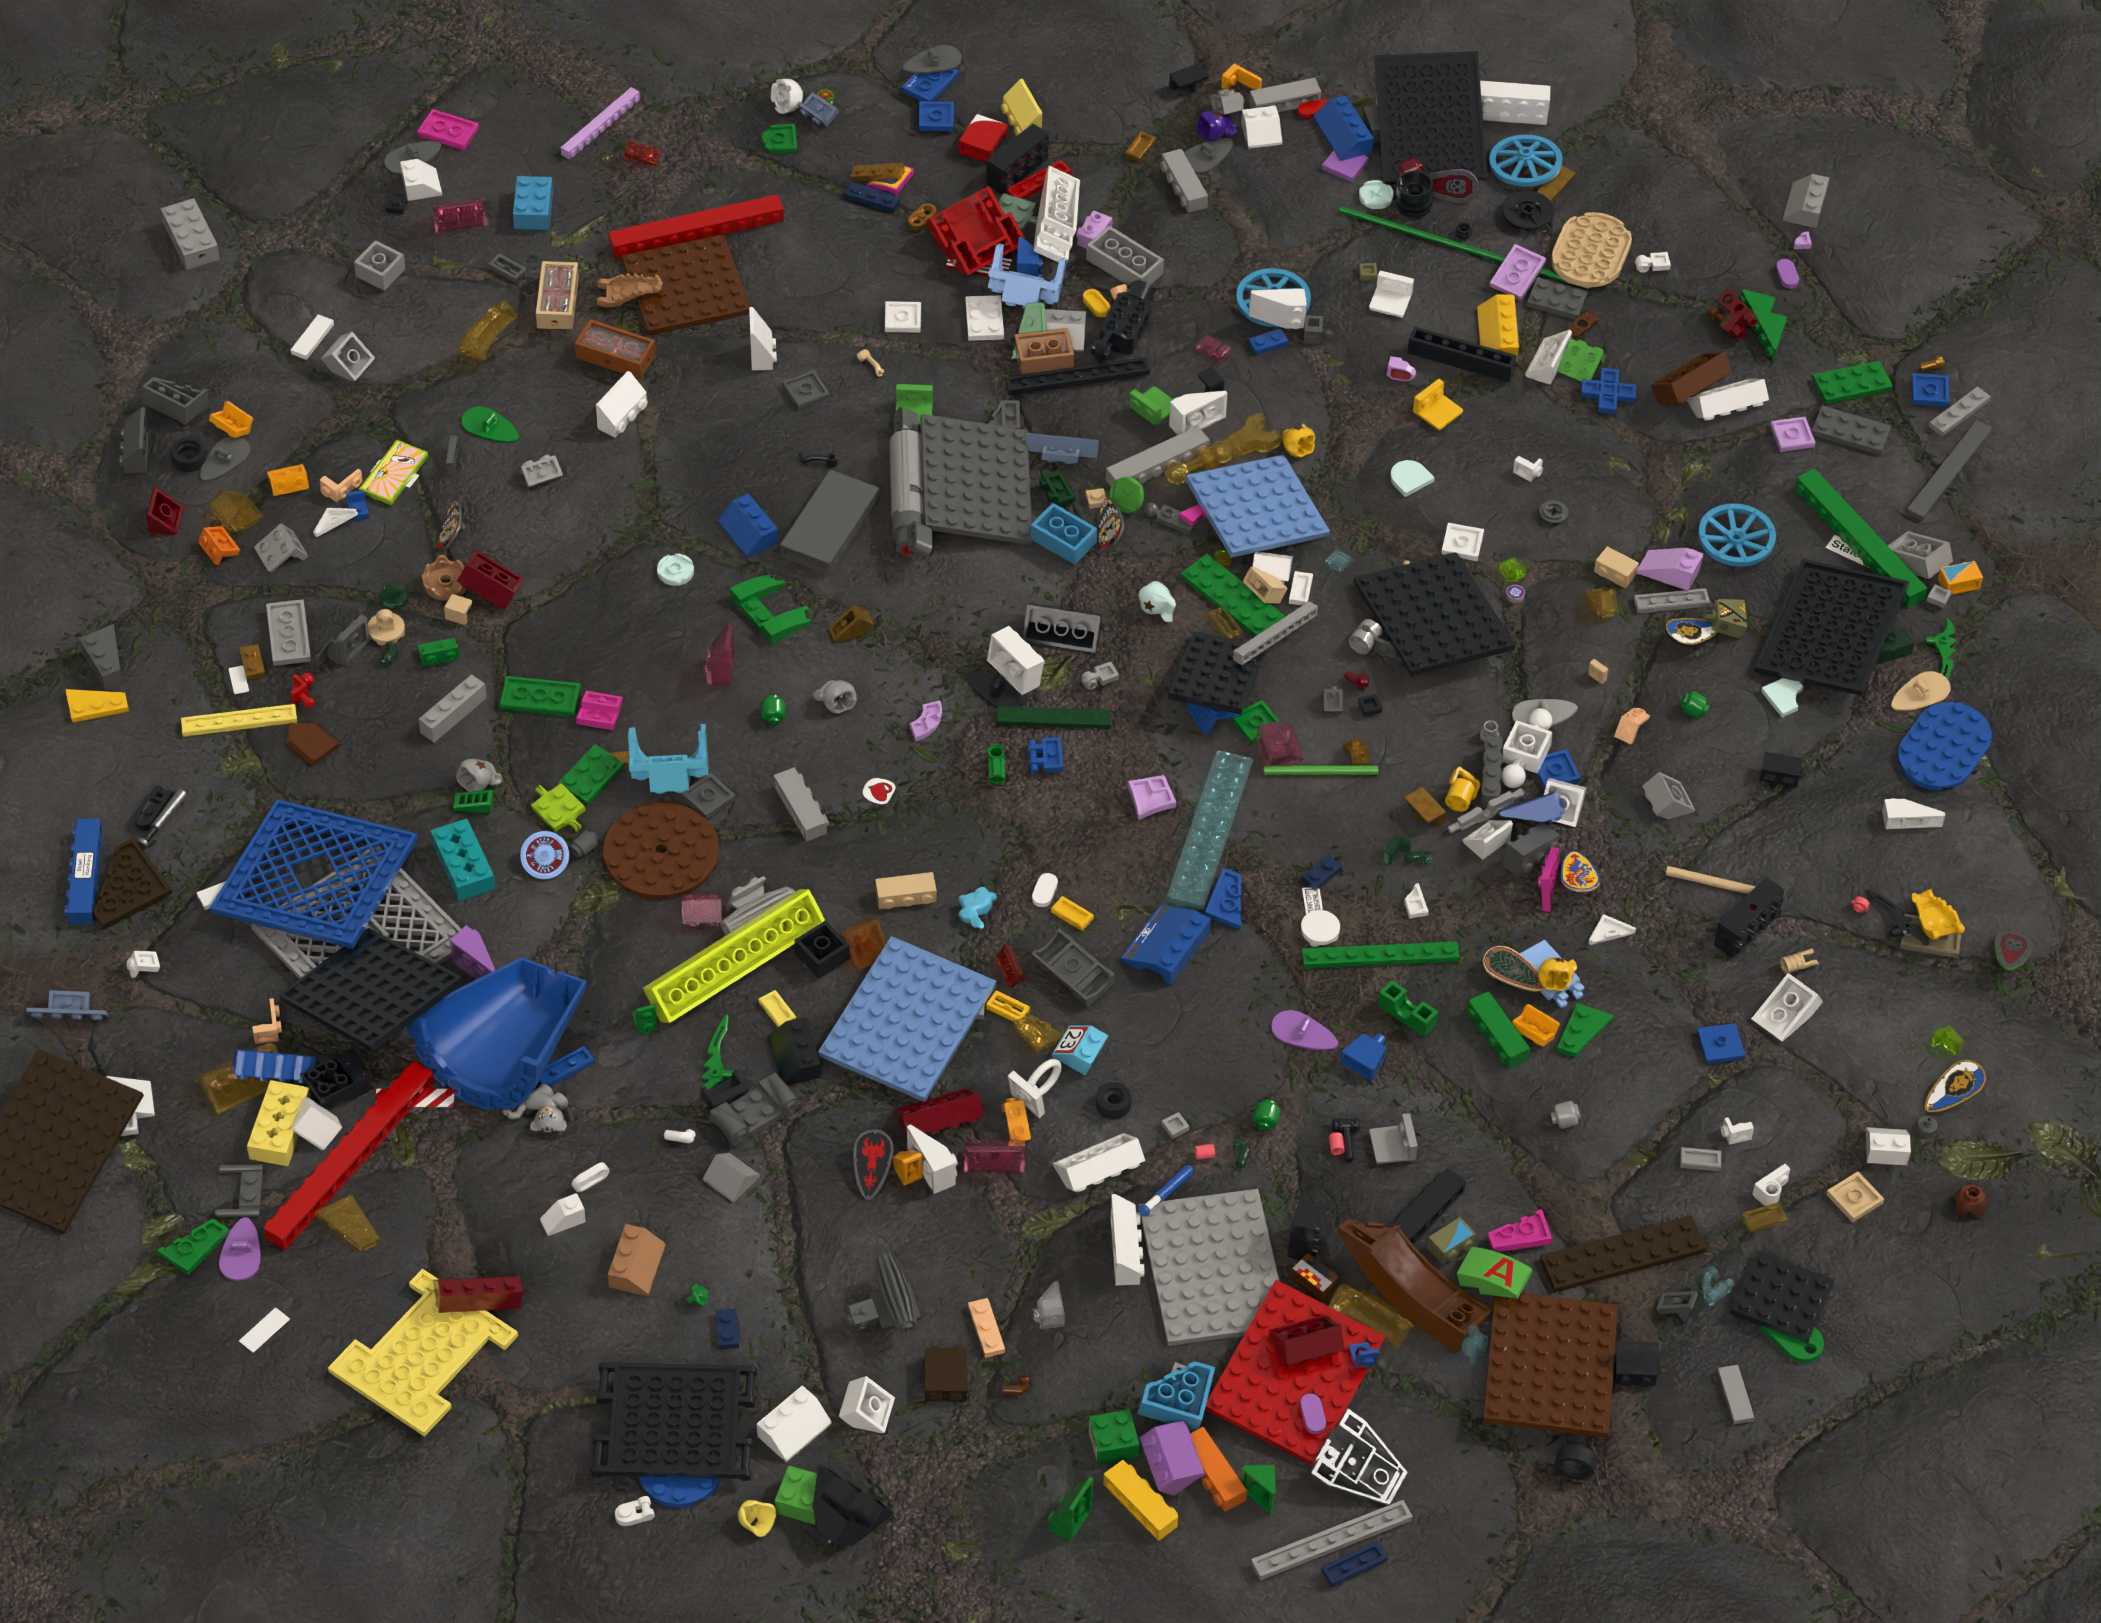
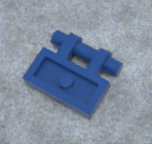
M1061 737L1042 738L1041 744H1036L1035 740L1028 741L1027 753L1030 756L1028 766L1032 774H1037L1039 767H1044V773L1063 772ZM1042 753L1043 757L1037 758V754Z

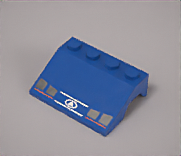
M1159 905L1120 957V961L1138 970L1148 968L1160 974L1166 984L1171 986L1210 933L1211 918L1195 910Z

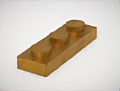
M903 163L856 165L853 167L850 178L852 182L898 180L902 178L905 167Z

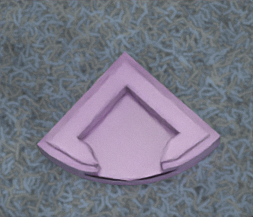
M1809 232L1801 233L1795 239L1794 250L1811 249L1812 243Z

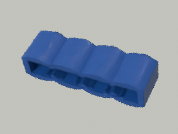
M234 1049L231 1073L237 1075V1079L248 1080L249 1076H256V1080L268 1081V1078H276L277 1082L288 1083V1079H294L295 1083L306 1084L300 1074L315 1067L316 1057Z

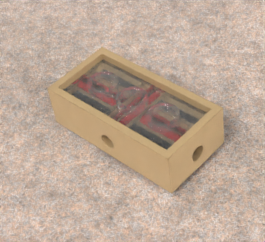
M542 261L536 308L537 328L573 329L579 279L577 262Z

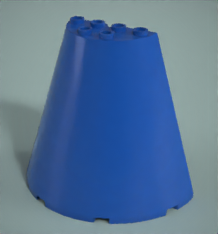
M521 957L448 994L439 1003H436L427 1010L425 1014L419 1016L409 1026H406L408 1035L414 1038L417 1045L414 1049L426 1068L433 1071L434 1078L444 1088L448 1085L455 1091L454 1095L476 1107L488 1110H495L496 1108L508 1110L523 1103L533 1093L586 991L587 981L561 971L554 974L549 967Z

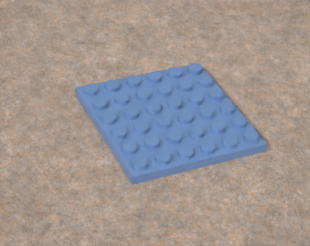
M1284 455L1186 475L1185 481L1231 558L1329 537V528Z

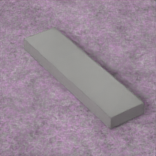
M1706 588L1634 595L1633 597L1637 614L1710 606Z

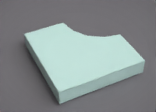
M1782 678L1762 687L1761 692L1781 717L1798 711L1796 696L1803 691V685L1800 682Z

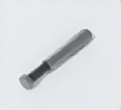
M178 789L143 838L138 839L137 844L141 848L146 849L148 847V842L154 834L163 827L186 799L187 792L184 789Z

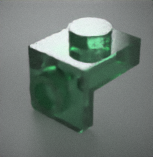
M385 582L378 596L386 608L404 607L412 593L408 588L393 589L389 582Z
M1394 834L1391 841L1386 843L1382 853L1385 854L1384 862L1391 865L1398 851L1409 854L1412 841L1406 837Z

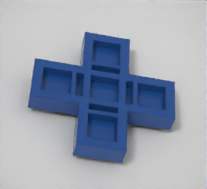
M1602 368L1600 381L1582 380L1581 397L1599 399L1598 412L1616 414L1617 401L1635 403L1636 385L1619 383V369Z

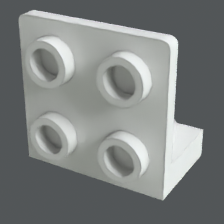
M1379 271L1377 288L1369 309L1403 318L1412 296L1414 279Z

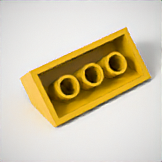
M1495 295L1477 306L1480 345L1517 355L1518 357L1519 343L1514 295Z

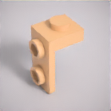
M357 469L338 485L326 476L320 479L321 493L336 503L339 502L342 498L346 497V493L361 485L363 482L362 471Z
M1640 708L1631 709L1621 717L1614 737L1632 744L1639 726L1646 722L1650 715Z

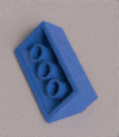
M1347 96L1330 99L1313 116L1314 121L1340 161L1372 154L1374 138Z

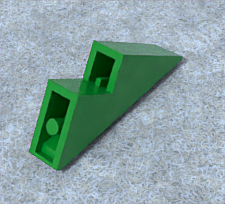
M1743 289L1741 296L1738 298L1756 314L1755 317L1758 322L1752 329L1757 333L1760 344H1763L1766 355L1774 362L1786 327L1787 316L1772 313L1775 297Z

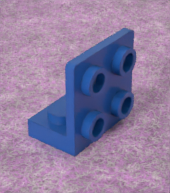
M1190 703L1186 706L1203 734L1211 732L1216 720L1241 716L1240 714Z

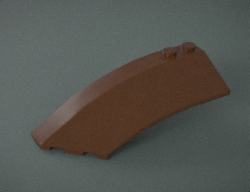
M1348 1219L1341 1224L1337 1231L1373 1285L1408 1320L1431 1338L1445 1345L1449 1350L1455 1353L1460 1351L1493 1313L1491 1308L1460 1289L1439 1272L1400 1229L1401 1225H1393L1390 1228L1383 1227L1382 1223L1367 1221L1366 1224H1358L1356 1220Z

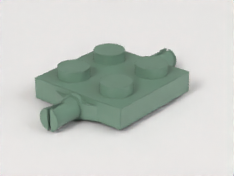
M1003 193L998 203L1004 214L1012 213L1022 233L1030 223L1037 225L1038 218L1033 216L1036 203Z

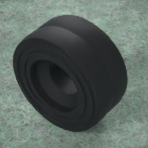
M1119 1082L1103 1084L1096 1093L1095 1105L1098 1113L1111 1120L1123 1118L1131 1109V1092L1128 1087ZM1115 1097L1119 1102L1111 1104L1108 1099Z

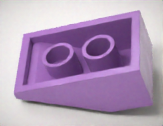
M466 925L450 939L452 963L473 979L477 980L495 971L478 931L472 930Z

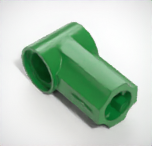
M992 744L988 748L987 760L989 782L1001 784L1005 782V750L1000 744Z

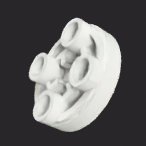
M1315 910L1306 914L1302 919L1301 933L1312 947L1330 944L1339 937V920L1328 911Z

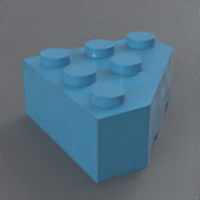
M1195 1361L1179 1371L1176 1370L1156 1382L1153 1381L1147 1384L1141 1396L1137 1414L1169 1424L1186 1421L1189 1430H1198L1202 1422L1215 1367Z

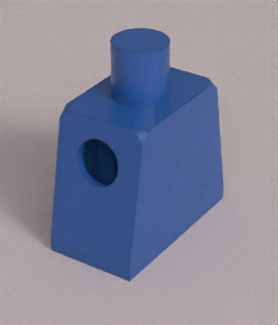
M1379 1033L1373 1038L1362 1034L1342 1051L1340 1063L1368 1080L1373 1081L1385 1059L1386 1047L1383 1045L1386 1041L1385 1037Z

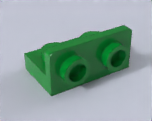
M455 637L418 645L423 667L460 659Z

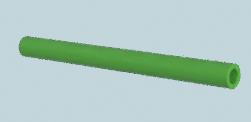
M1264 766V775H1378V766Z

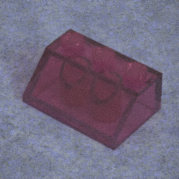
M485 198L431 205L435 232L488 225Z
M973 1139L964 1141V1172H1025V1140L992 1139L979 1141Z

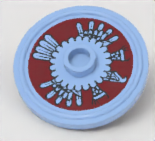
M550 831L534 833L526 839L521 848V862L524 869L531 876L538 879H552L560 875L568 864V846L562 837Z

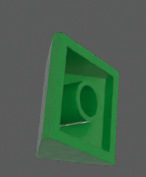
M1244 1465L1241 1469L1240 1481L1247 1490V1496L1271 1515L1274 1511L1276 1493L1274 1465Z

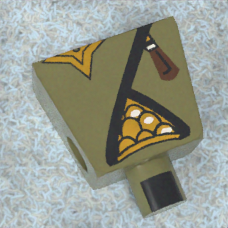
M1718 599L1715 601L1712 609H1703L1702 618L1712 621V629L1714 631L1741 639L1747 629L1745 600Z

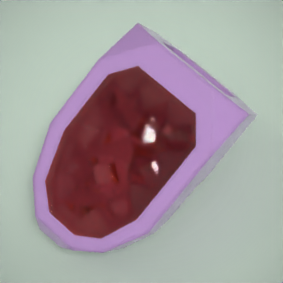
M1390 356L1387 376L1393 380L1410 381L1415 378L1416 370L1408 362L1402 361L1401 358Z

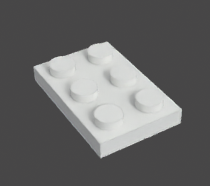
M1001 295L965 297L968 341L1004 340Z

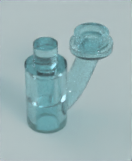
M1709 1266L1704 1268L1705 1276L1702 1291L1706 1303L1714 1306L1731 1292L1734 1282L1730 1278L1727 1281L1722 1280L1711 1289L1710 1283L1717 1278L1718 1271L1715 1267Z

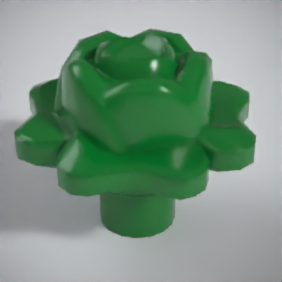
M696 1283L693 1284L691 1287L692 1295L688 1296L687 1300L690 1304L696 1302L703 1307L708 1303V1290L704 1286H698Z

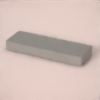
M1733 1365L1718 1368L1717 1373L1733 1424L1753 1422L1754 1414L1739 1366Z

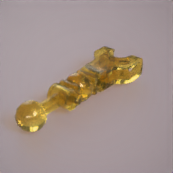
M1257 413L1247 418L1244 428L1230 434L1224 440L1215 442L1212 446L1208 445L1199 449L1195 459L1186 463L1179 461L1170 463L1166 469V477L1171 483L1181 484L1185 481L1186 475H1189L1188 473L1198 468L1204 467L1208 471L1219 466V463L1228 462L1231 457L1234 459L1251 451L1269 452L1280 445L1282 436L1276 430L1270 432L1262 431L1265 427L1266 418L1262 413Z

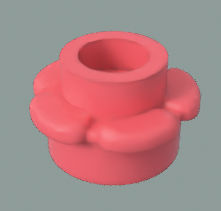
M1856 896L1854 901H1851L1852 909L1855 912L1863 913L1868 911L1870 903L1865 898Z

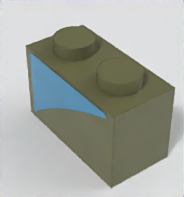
M1459 1217L1429 1236L1427 1248L1443 1265L1447 1261H1453L1461 1252L1470 1250L1474 1246L1476 1233Z

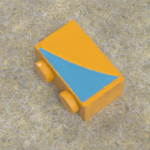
M1975 561L1940 568L1938 576L1940 586L1952 591L1951 595L1978 590L1983 580V576Z

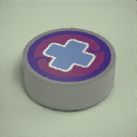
M1511 585L1507 588L1506 598L1512 603L1523 601L1525 590L1521 586Z

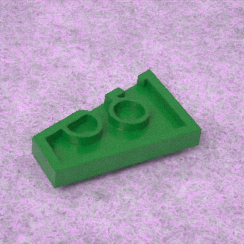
M1577 1003L1559 1042L1557 1052L1576 1058L1590 1044V1041L1596 1035H1599L1607 1024L1614 1020V1015Z

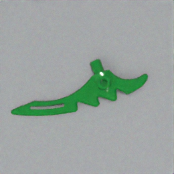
M1946 618L1945 630L1940 634H1935V637L1926 636L1925 643L1935 644L1942 660L1940 674L1943 675L1945 666H1948L1945 675L1948 680L1954 663L1948 657L1955 652V648H1950V646L1956 639L1949 637L1955 633L1951 620Z
M727 1014L719 1023L710 1041L707 1054H711L712 1057L703 1065L704 1068H709V1070L701 1076L702 1079L708 1080V1082L703 1084L701 1088L706 1086L710 1090L717 1083L724 1081V1078H732L734 1070H724L720 1059V1045L728 1026ZM722 1027H724L723 1030H722V1032H721V1034H720V1036H719V1038H718V1041H717L716 1046H714V1045H715V1042H716V1039H717V1037H718V1034L720 1033Z

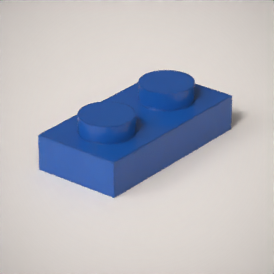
M1277 329L1249 338L1248 344L1254 354L1259 355L1288 346V339L1281 329Z

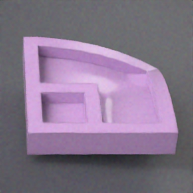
M1164 775L1128 781L1127 787L1130 791L1138 820L1163 810L1176 808V800Z

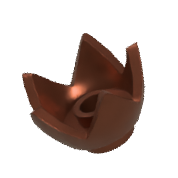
M1976 1185L1963 1186L1952 1197L1956 1199L1957 1216L1971 1212L1979 1220L1984 1213L1986 1205H1988L1985 1192Z

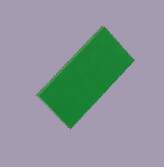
M506 676L499 708L503 710L575 717L581 684Z

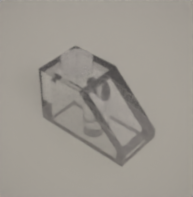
M1054 1281L1038 1299L1037 1309L1033 1310L1034 1320L1039 1322L1040 1329L1064 1326L1065 1314L1058 1281Z

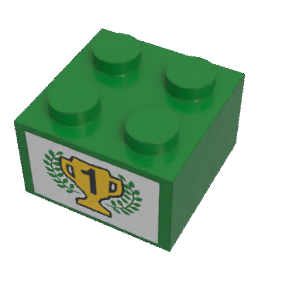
M1130 1409L1089 1416V1433L1098 1465L1139 1458V1441Z

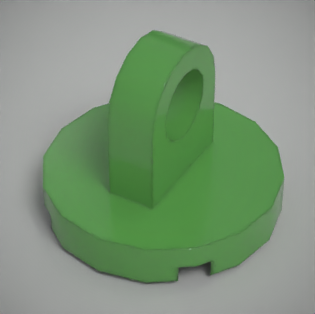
M1125 476L1119 478L1112 483L1110 499L1117 504L1122 513L1137 511L1144 501L1143 485L1132 477Z

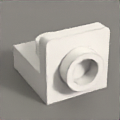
M1518 456L1514 462L1513 473L1532 482L1535 477L1541 475L1543 460L1539 458L1533 464Z
M133 951L131 957L127 960V969L130 971L131 978H136L139 971L158 972L160 968L156 952Z
M1724 1118L1721 1133L1727 1139L1729 1145L1752 1140L1754 1127L1751 1122L1738 1123L1732 1126L1729 1118Z

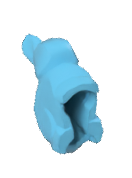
M980 887L973 893L961 895L958 901L962 910H960L958 916L962 921L971 923L974 928L984 929V923L978 916L989 912L992 902L997 898L996 894L989 892L985 887Z

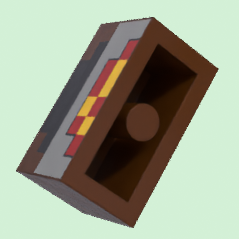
M1309 1253L1292 1268L1291 1280L1321 1303L1338 1288L1339 1276L1336 1272L1328 1269L1318 1258L1311 1256Z

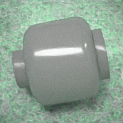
M1572 1101L1556 1104L1554 1112H1551L1553 1124H1558L1561 1129L1576 1126L1579 1119H1581L1578 1105Z

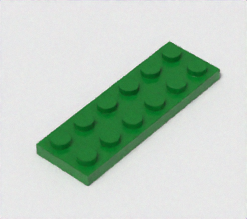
M1208 554L1181 572L1183 580L1254 637L1285 618V615L1270 603H1264L1240 579Z

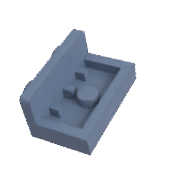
M813 92L803 104L801 102L797 103L800 108L799 112L805 117H812V121L819 126L822 124L828 127L839 113L836 107Z

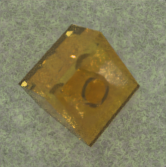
M220 488L208 505L213 510L214 516L222 521L223 527L230 531H242L264 519V516L246 494Z

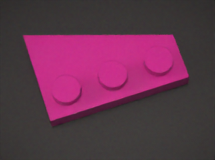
M1551 847L1549 855L1545 856V865H1542V876L1538 878V887H1541L1542 911L1546 912L1551 910L1550 898H1553L1554 882H1556L1559 869V848Z
M1542 1209L1536 1211L1533 1216L1520 1218V1221L1515 1224H1506L1488 1232L1487 1237L1491 1250L1495 1252L1552 1244V1236Z

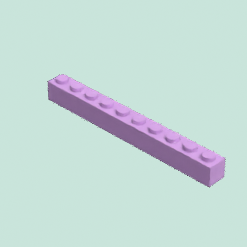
M632 87L629 88L561 146V155L569 160L640 100L639 91Z

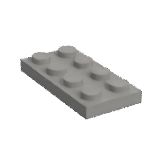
M304 599L266 604L273 666L311 661Z

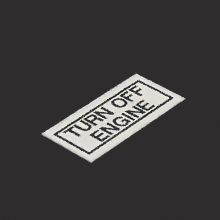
M1311 887L1302 888L1306 914L1315 910H1323L1320 889L1314 891Z

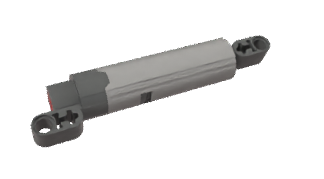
M899 407L894 415V434L889 439L892 538L896 542V552L911 558L918 557L919 555L927 557L932 550V529L924 525L921 434L918 433V415L910 410Z

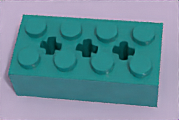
M467 818L430 830L432 845L458 901L495 890L493 872Z

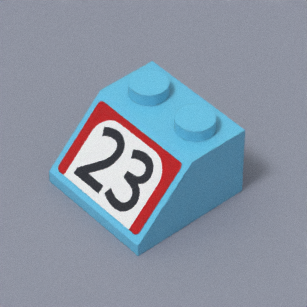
M1069 1025L1051 1056L1086 1076L1103 1048L1108 1035L1093 1026Z

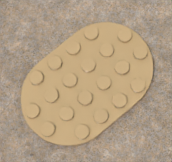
M1589 212L1584 213V216H1574L1564 224L1552 253V266L1555 272L1569 284L1585 288L1609 284L1619 276L1631 247V233L1624 227L1623 222L1607 214Z

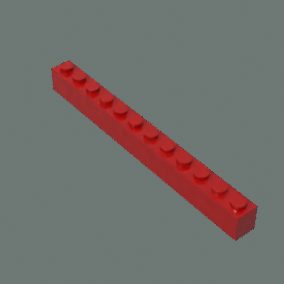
M413 1061L404 1068L401 1076L397 1080L395 1079L391 1083L390 1088L379 1096L373 1107L368 1108L365 1116L354 1124L353 1129L348 1135L342 1137L339 1145L329 1152L327 1158L322 1163L317 1165L313 1174L305 1178L302 1186L291 1194L286 1204L279 1207L277 1214L265 1223L264 1233L266 1240L284 1251L290 1246L428 1089L431 1088L435 1083L432 1070L416 1061Z

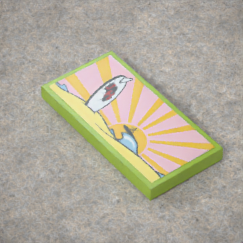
M396 440L361 485L359 491L364 490L366 496L392 505L429 457L428 452Z

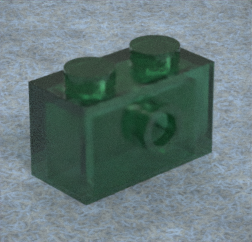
M1905 627L1890 630L1877 664L1912 654L1914 642Z

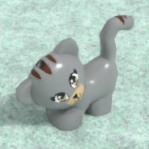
M542 1083L519 1105L516 1112H512L510 1109L503 1110L502 1112L507 1118L515 1120L519 1119L526 1109L539 1110L530 1125L531 1131H543L546 1133L564 1132L567 1124L560 1110L567 1108L568 1100L559 1092L554 1095L552 1089L545 1083Z

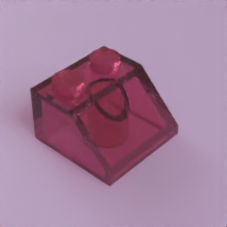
M1277 721L1258 726L1256 737L1266 766H1281L1303 761L1293 726Z
M721 893L682 895L683 924H687L688 927L699 926L698 923L716 926L718 922H722Z

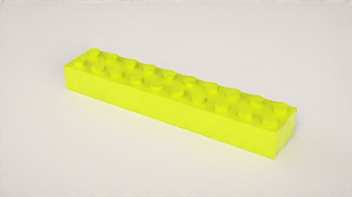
M799 889L643 987V990L651 1005H655L656 1015L660 1022L671 1023L794 945L796 938L819 925L825 919L810 890Z

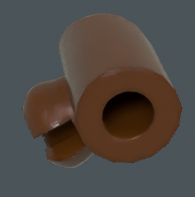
M1024 1374L1019 1377V1381L1015 1385H1003V1395H1022L1030 1388V1377Z

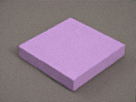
M1806 417L1771 421L1770 427L1780 452L1815 447L1816 443Z

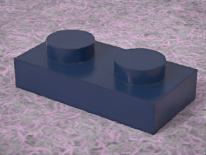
M1327 855L1302 875V881L1314 891H1317L1342 871V865L1330 855Z
M736 1308L715 1310L719 1350L739 1348Z

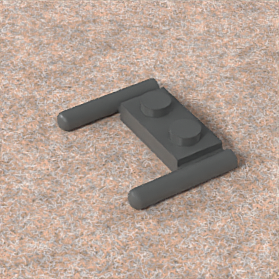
M263 1164L219 1165L218 1171L220 1173H242L239 1209H216L214 1215L216 1217H260Z

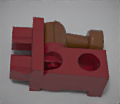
M1727 289L1717 301L1729 313L1725 316L1722 314V308L1714 305L1709 309L1708 316L1713 320L1717 319L1720 322V326L1730 336L1742 340L1746 335V332L1743 330L1747 324L1753 327L1758 320L1755 317L1756 314ZM1731 296L1730 299L1725 303V298Z

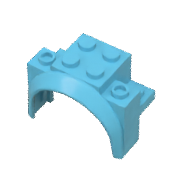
M700 724V731H698L699 746L690 758L687 755L649 756L648 758L638 745L635 727L629 728V772H631V779L646 780L649 778L650 792L663 794L666 791L682 793L689 790L690 776L700 778L708 775L706 724Z

